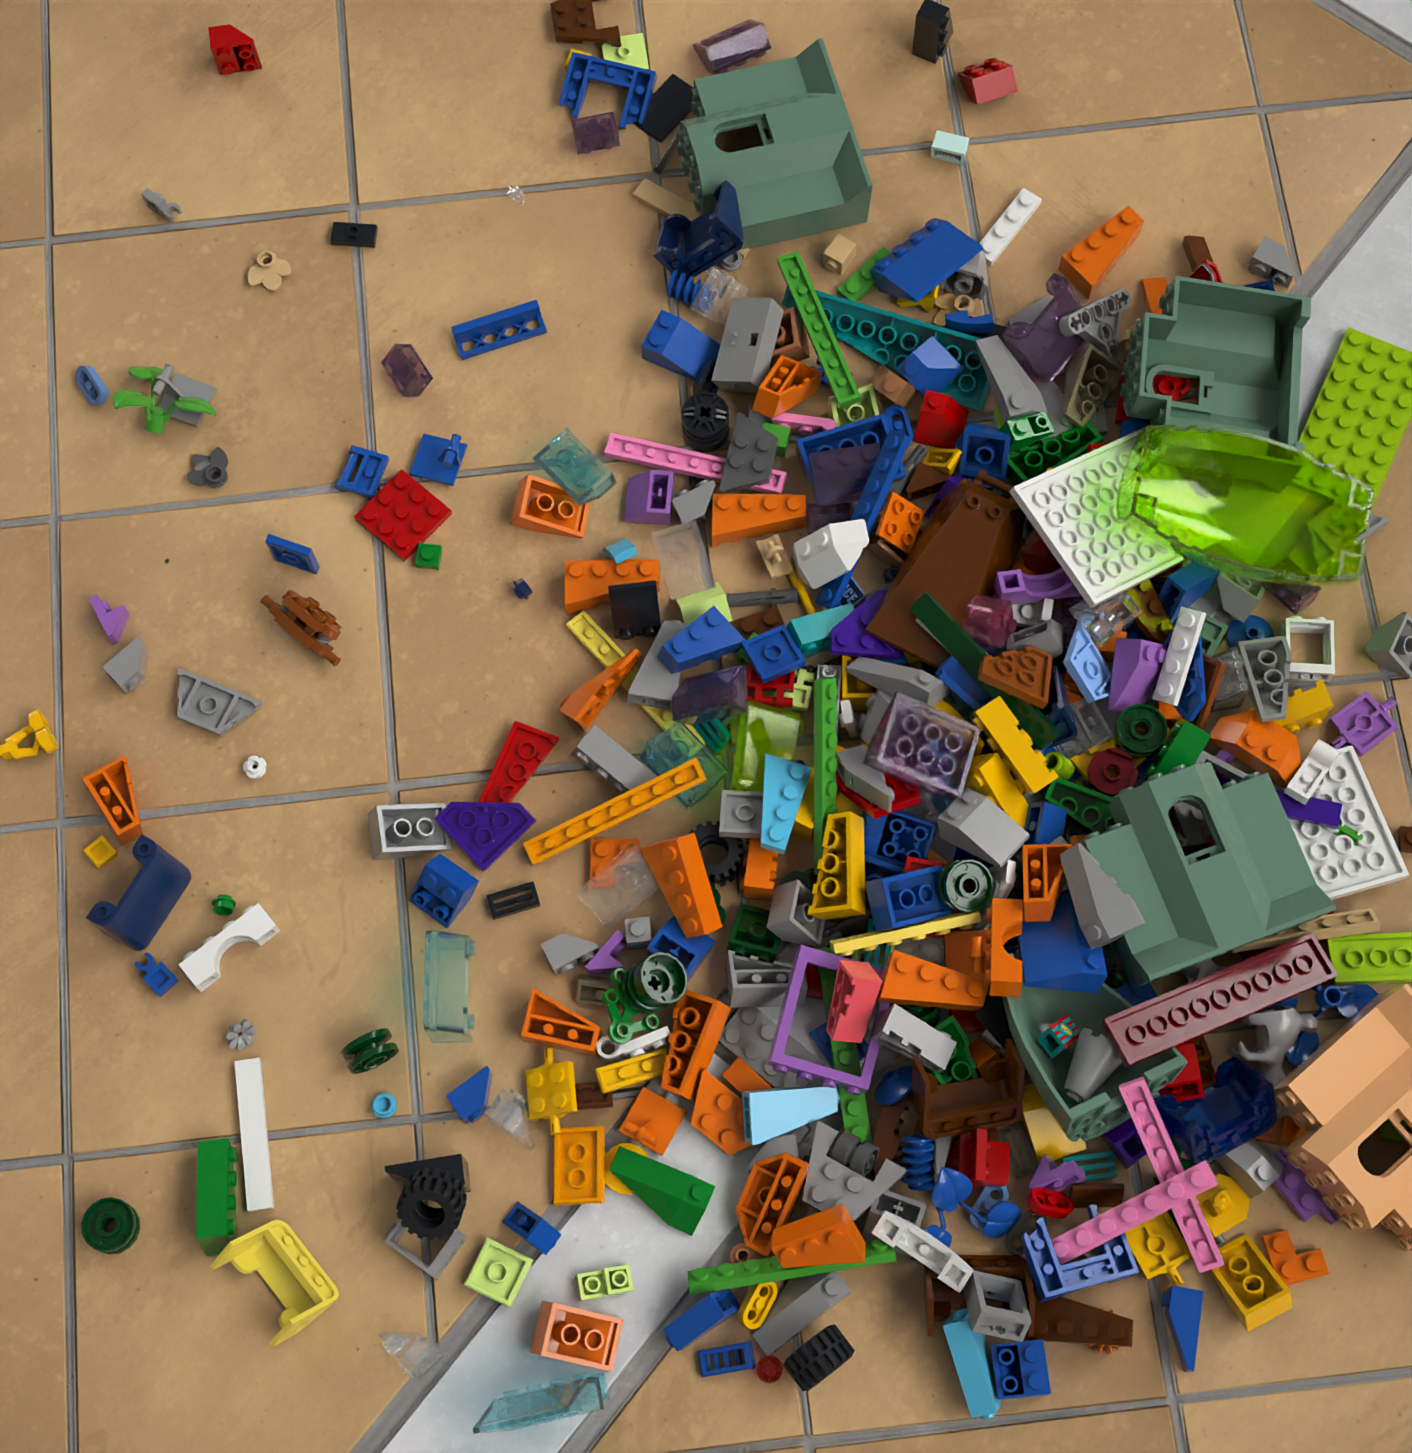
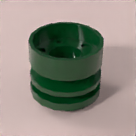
M662 952L652 954L631 966L625 972L622 979V992L626 1002L632 1009L644 1014L658 1012L668 1005L677 1002L685 994L688 986L687 973L682 963L671 954Z

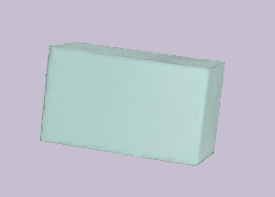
M937 130L931 147L930 157L963 165L968 150L969 138Z

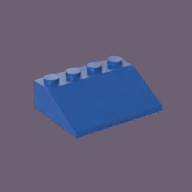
M933 218L927 221L922 229L912 233L903 244L894 247L889 255L879 259L869 271L880 292L918 302L982 251L983 247L950 222Z
M884 413L796 440L795 450L800 465L818 504L864 490L890 430ZM902 461L893 481L907 476Z
M1064 893L1060 895L1050 921L1024 922L1023 901L1022 934L1017 936L1020 960L1022 961L1024 986L1098 994L1107 977L1103 949L1101 946L1091 950L1079 926L1071 894Z

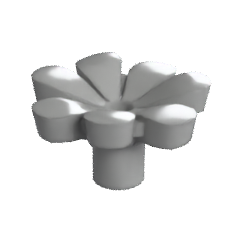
M243 1019L240 1024L235 1022L226 1031L225 1037L229 1040L227 1044L230 1049L237 1047L238 1050H243L245 1043L249 1045L254 1043L255 1038L251 1035L256 1034L258 1030L255 1026H250L251 1022L249 1020Z

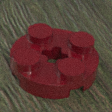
M1108 748L1105 751L1096 753L1092 757L1087 769L1088 784L1095 791L1113 797L1119 794V791L1135 784L1138 775L1137 767L1135 768L1133 759L1127 752L1117 748ZM1113 767L1116 769L1115 773L1119 774V776L1110 778L1106 770H1110Z

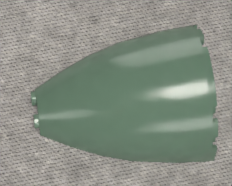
M1019 949L1015 951V955L1009 954L1020 960ZM1023 975L1021 997L1002 996L1009 1029L1025 1069L1050 1113L1064 1134L1073 1142H1076L1079 1138L1086 1141L1098 1137L1131 1118L1119 1090V1085L1144 1076L1153 1099L1160 1095L1158 1091L1167 1083H1172L1188 1063L1176 1048H1172L1128 1068L1122 1062L1087 1101L1075 1102L1066 1096L1067 1091L1064 1089V1085L1078 1039L1054 1058H1051L1036 1038L1066 1014L1080 1031L1082 1028L1093 1030L1091 1035L1094 1037L1101 1034L1109 1038L1101 1024L1102 1020L1133 1006L1105 983L1102 984L1098 994L1024 986Z

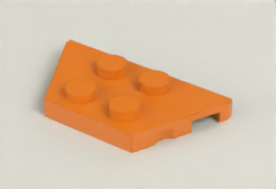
M703 1068L690 1124L729 1156L752 1146L745 1143L742 1099Z

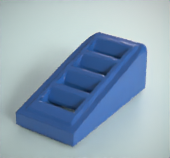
M752 1342L698 1351L702 1377L756 1368ZM740 1349H743L744 1352V1365H742ZM732 1350L734 1354L735 1366H731L729 1351ZM720 1352H722L725 1368H721L720 1365ZM709 1354H712L715 1370H710Z

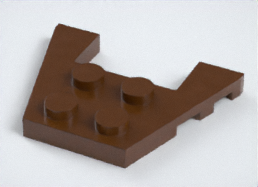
M557 0L550 3L556 42L583 44V41L595 42V45L613 43L614 47L621 46L618 26L596 29L592 2L601 0Z

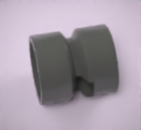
M845 1131L837 1140L831 1159L846 1167L850 1166L851 1170L866 1177L876 1164L879 1156V1147L868 1141L861 1143L860 1137Z

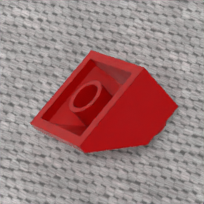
M926 390L914 442L940 449H955L957 439L964 432L969 410L949 395Z

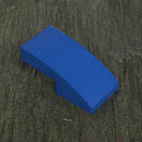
M965 310L945 314V326L948 329L963 333L993 332L992 314L969 318L968 311Z

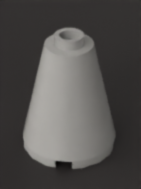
M1082 1028L1064 1085V1089L1067 1091L1066 1096L1078 1103L1081 1100L1087 1101L1122 1063L1111 1040L1101 1034L1094 1037L1091 1035L1093 1030Z

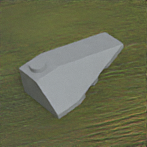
M998 335L976 340L975 344L1003 424L1006 420L1046 411V414H1048L1041 392Z
M1286 636L1239 641L1234 659L1240 678L1260 721L1267 722L1286 719L1291 652Z
M861 656L848 665L845 670L924 715L952 691L942 680L923 670Z
M1077 843L1059 854L1079 926L1091 950L1108 945L1145 924L1133 898L1121 891L1116 885L1118 882L1113 877L1107 876L1100 868V863L1081 843Z
M1200 1103L1196 1104L1180 1119L1250 1199L1264 1192L1281 1175L1284 1165L1266 1145Z
M837 1271L792 1278L773 1303L763 1324L754 1331L752 1336L768 1357L847 1297L851 1290Z

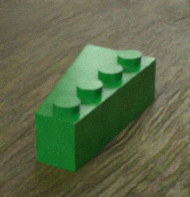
M1086 423L1081 428L1075 427L1062 432L1058 437L1043 439L1041 443L1034 446H1024L1019 448V451L1009 454L1006 476L1015 486L1045 473L1048 468H1056L1087 454L1086 448L1089 444L1103 443L1104 438L1090 423Z
M1178 717L1166 742L1160 747L1155 762L1147 769L1144 782L1152 775L1162 772L1164 776L1171 772V769L1185 764L1187 768L1188 765L1195 763L1211 734Z
M1059 777L1050 783L1044 801L1067 810L1066 816L1088 832L1099 831L1101 835L1102 832L1108 830V827L1115 825L1108 807L1114 800L1113 797Z
M228 1138L198 1141L195 1238L207 1257L219 1255L230 1241L237 1239V1202L235 1196L237 1175L234 1170V1162H237L236 1147L231 1145Z

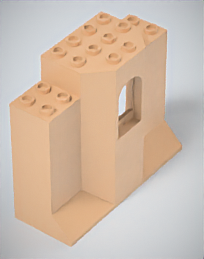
M1406 983L1378 994L1271 1091L1276 1095V1102L1281 1107L1287 1108L1293 1115L1292 1120L1298 1127L1305 1129L1297 1139L1284 1149L1288 1154V1161L1295 1168H1300L1306 1175V1182L1312 1188H1317L1323 1195L1322 1200L1329 1208L1337 1211L1341 1216L1340 1221L1349 1230L1358 1231L1373 1229L1381 1222L1385 1228L1395 1233L1398 1237L1397 1242L1401 1247L1412 1251V1132L1409 1134L1399 1123L1404 1120L1412 1129V989ZM1388 1119L1410 1144L1411 1148L1383 1174L1375 1176L1368 1173L1361 1165L1357 1155L1358 1146Z

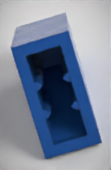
M1205 555L1167 577L1158 598L1170 622H1173L1178 617L1181 606L1189 608L1214 585L1221 569Z
M730 1289L709 1294L663 1329L666 1334V1340L678 1352L732 1317L739 1311L741 1305Z

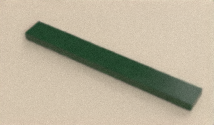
M928 591L909 608L993 699L998 696L1003 699L1018 720V726L1027 732L1032 741L1041 750H1044L1061 734L1035 705H1031L1020 698L1009 695L996 687L978 680L980 662L988 655Z

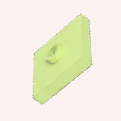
M643 33L620 36V47H614L613 43L601 45L605 60L649 70Z
M486 1238L464 1286L511 1308L534 1260L494 1240Z

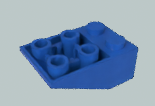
M863 810L864 853L901 865L905 864L906 856L927 859L937 824L904 810H899L876 819Z

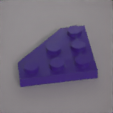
M888 590L876 591L832 628L830 632V655L901 660V650L865 633L868 624Z
M450 802L434 818L483 871H486L537 821L521 803Z

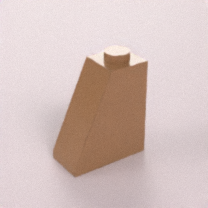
M882 364L869 382L877 391L905 409L918 391V389Z

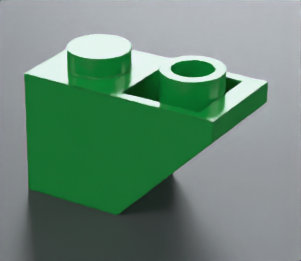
M1046 411L1006 420L999 429L1011 435L1009 452L1017 451L1019 448L1027 445L1030 446L1055 432Z

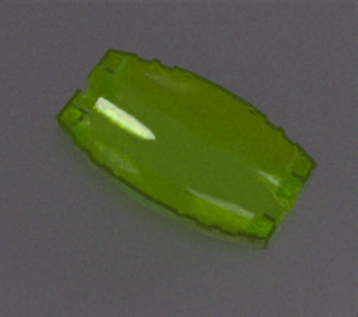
M1176 424L1152 425L1144 428L1130 452L1118 490L1116 510L1118 520L1146 540L1189 562L1224 574L1250 580L1288 585L1353 584L1361 578L1366 540H1361L1359 543L1357 541L1360 534L1369 527L1374 490L1350 474L1345 476L1334 469L1335 466L1329 462L1323 464L1313 459L1314 455L1263 436L1219 427L1205 429L1198 428V425H1189L1188 427H1176Z

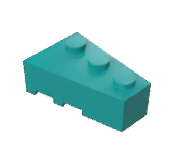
M852 603L792 619L786 628L804 659L830 649V632L832 628L855 609Z

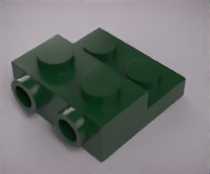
M740 903L729 937L727 952L728 950L735 951V955L750 958L751 955L757 956L758 960L768 963L776 961L781 939L767 928L770 911Z

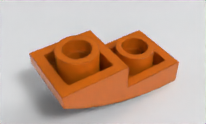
M737 1057L721 1074L741 1094L742 1091L773 1089L740 1057Z

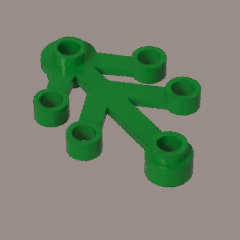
M618 968L610 974V979L615 984L617 992L614 989H609L601 995V1000L606 1005L612 1022L608 1028V1037L616 1044H625L630 1041L632 1033L643 1030L651 1031L659 1026V1019L654 1014L644 1017L642 1021L630 1023L632 1016L640 1012L632 1009L624 998L622 979L626 971L622 968ZM616 973L621 976V980L617 978ZM608 994L612 996V1001L608 999ZM618 999H620L621 1005L623 1007V1013L621 1016L615 1004L618 1001ZM648 1019L653 1022V1026L649 1024Z

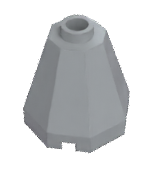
M980 251L941 282L940 287L942 290L945 288L948 291L947 294L951 293L955 296L968 295L973 301L978 298V301L982 300L989 281L986 257L983 251Z

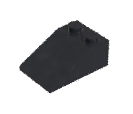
M656 580L608 586L615 639L630 640L635 636H656L661 628Z
M462 1154L385 1166V1172L388 1175L405 1183L410 1175L413 1176L418 1170L423 1172L424 1168H431L432 1171H435V1168H440L441 1172L445 1173L448 1171L451 1173V1177H457L460 1180L459 1185L464 1186V1193L471 1192L468 1163Z

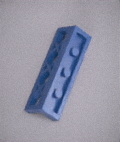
M537 299L451 327L462 360L547 333ZM538 320L540 328L534 330L526 328L528 322ZM513 327L519 330L515 336L509 337L505 335L506 330ZM487 335L497 336L494 343L488 344L483 342ZM469 341L476 343L474 349L464 352L461 345Z
M952 655L934 672L938 678L975 711L993 700L986 690Z

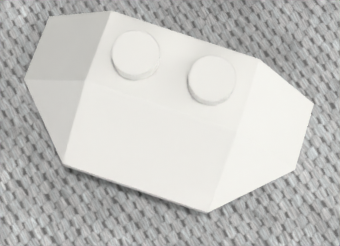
M858 519L828 524L795 542L792 558L799 580L816 589L849 572L860 557L863 548L869 543L865 520Z

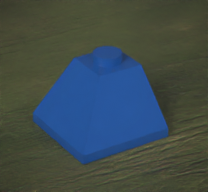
M932 336L915 349L896 369L916 389L925 395L926 390L941 393L965 368Z
M969 423L964 430L959 474L976 477L980 469L987 471L988 475L1000 481H1005L1011 435L993 426Z

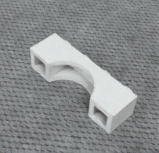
M259 903L246 908L240 918L236 921L228 922L222 928L223 931L216 936L207 938L201 948L186 954L182 962L178 964L200 992L204 991L221 977L220 960L230 946L243 941L253 942L262 946L280 932L279 928Z

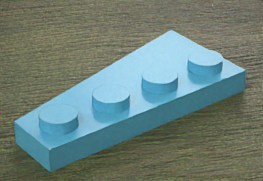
M765 753L761 848L784 855L812 767Z

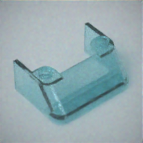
M437 930L426 931L423 1025L425 1032L433 1043L473 1042L470 1030H474V1014L470 1015L468 1009L469 961L471 956L476 955V943L467 935Z

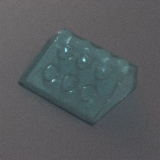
M582 1373L572 1376L573 1381L566 1383L565 1378L549 1381V1387L542 1388V1384L527 1386V1392L519 1393V1389L503 1392L504 1397L494 1399L473 1427V1434L513 1431L604 1410L599 1377H589L588 1373Z

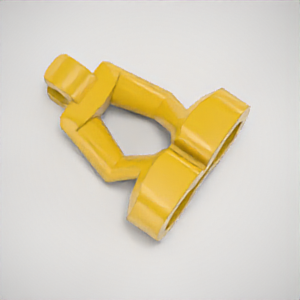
M39 709L29 713L28 726L6 738V743L0 745V756L5 760L12 757L19 759L37 756L39 746L47 754L59 749L50 731L49 724ZM34 732L35 740L33 747L19 748L17 744Z

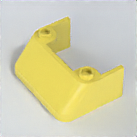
M273 1220L230 1241L210 1265L212 1270L231 1261L234 1267L244 1274H250L257 1270L284 1305L286 1310L280 1314L278 1319L282 1329L269 1343L272 1348L298 1334L327 1310L339 1296L338 1289L289 1225L281 1220Z

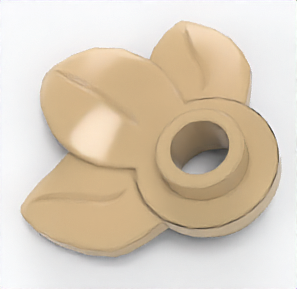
M262 251L256 259V264L249 269L248 282L250 286L263 283L266 289L275 292L281 287L282 276L292 274L290 264L286 260L278 259L270 251Z
M951 293L938 296L935 300V305L941 310L935 317L934 324L946 327L945 314L967 310L968 315H970L975 309L973 299L968 295L955 296Z

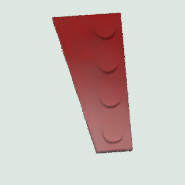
M514 721L478 802L511 803L558 743L559 737Z

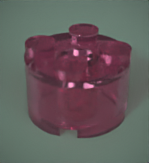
M978 595L967 606L966 612L969 613L968 621L964 620L963 629L978 644L1002 648L1010 633H1014L1017 627V621L1013 619L1012 602Z

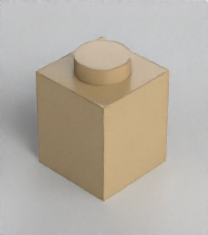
M837 234L823 253V265L829 271L842 275L856 257L857 244Z

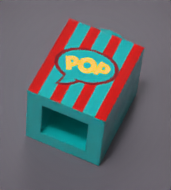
M1066 1014L1040 1034L1036 1040L1048 1055L1054 1058L1077 1040L1081 1031Z

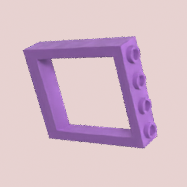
M800 945L796 949L766 1065L773 1066L772 1070L775 1072L787 1074V1071L796 1073V1077L799 1079L811 1081L813 1078L820 1080L823 1086L836 1088L837 1085L846 1088L845 1092L849 1094L860 1095V1093L869 1090L880 1043L872 1040L871 1037L883 1011L889 1008L890 1003L878 1004L860 1077L783 1054L807 963L837 972L839 960L854 961ZM871 966L881 978L884 969Z

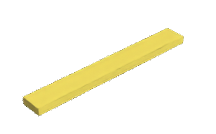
M584 610L566 624V628L605 669L625 656L622 650ZM636 666L621 684V687L627 693H629V688L639 671ZM639 705L689 760L707 746L699 733L676 708L668 710Z

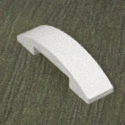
M888 1211L883 1213L872 1231V1234L891 1247L898 1246L939 1274V1280L959 1293L974 1271L962 1258L935 1237Z

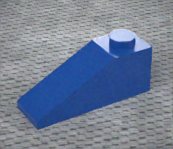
M1172 1285L1168 1287V1291L1163 1292L1162 1307H1166L1165 1316L1183 1370L1190 1373L1195 1368L1204 1291Z

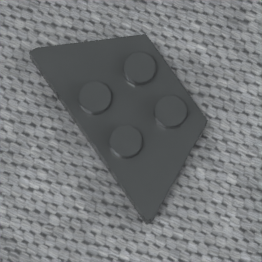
M739 412L737 413L719 487V493L727 494V491L738 488L744 490L753 485L760 486L769 483L778 448V437Z

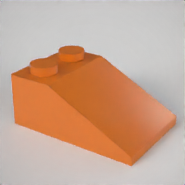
M528 474L518 483L510 524L530 531L582 539L584 537L592 495Z
M542 1300L530 1353L612 1372L624 1319Z

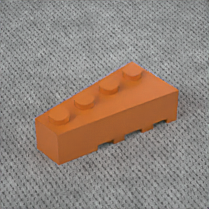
M689 990L685 991V994L677 1001L676 1008L673 1009L672 1018H674L672 1033H669L668 1042L670 1043L669 1054L665 1058L661 1082L662 1089L675 1096L695 1102L701 1071L703 1068L707 1070L729 1016L730 1007L719 1000Z

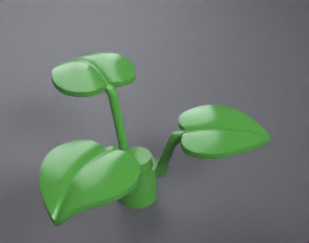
M133 366L128 370L132 377L145 380L150 379L151 391L156 384L157 375L163 371L161 368L151 366ZM120 389L113 396L115 409L126 406H145V430L151 433L163 432L164 422L169 421V417L175 407L181 410L208 413L216 416V411L207 401L196 397H179L178 401L172 402L165 414L163 408L155 406V394L152 392L151 397L142 395L139 391Z

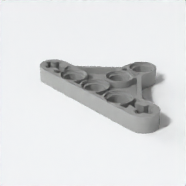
M1123 288L1110 292L1063 316L1059 322L1062 334L1066 337L1078 334L1109 358H1111V352L1112 360L1119 364L1122 354L1117 337L1121 313L1131 304L1128 291Z

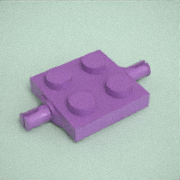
M1365 691L1328 720L1339 735L1329 745L1339 749L1346 743L1349 746H1353L1359 757L1363 756L1397 730L1398 725L1390 718L1388 712L1398 704L1397 700H1394L1395 698L1391 696L1381 704Z
M1283 1147L1274 1153L1284 1165V1169L1272 1184L1303 1223L1319 1213H1322L1331 1225L1340 1219L1322 1200L1323 1195L1318 1189L1312 1188L1306 1182V1175L1300 1168H1295L1288 1161V1154L1284 1151Z

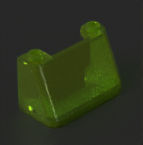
M743 699L731 790L763 792L765 753L794 762L798 733L803 734L804 720L800 719V714Z

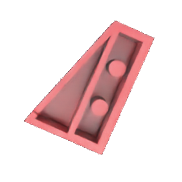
M839 960L826 1032L832 1041L862 1043L882 984L881 978L868 962Z

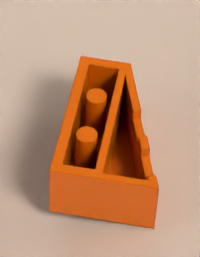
M840 1204L773 1229L771 1249L782 1268L865 1262L866 1243L844 1204Z

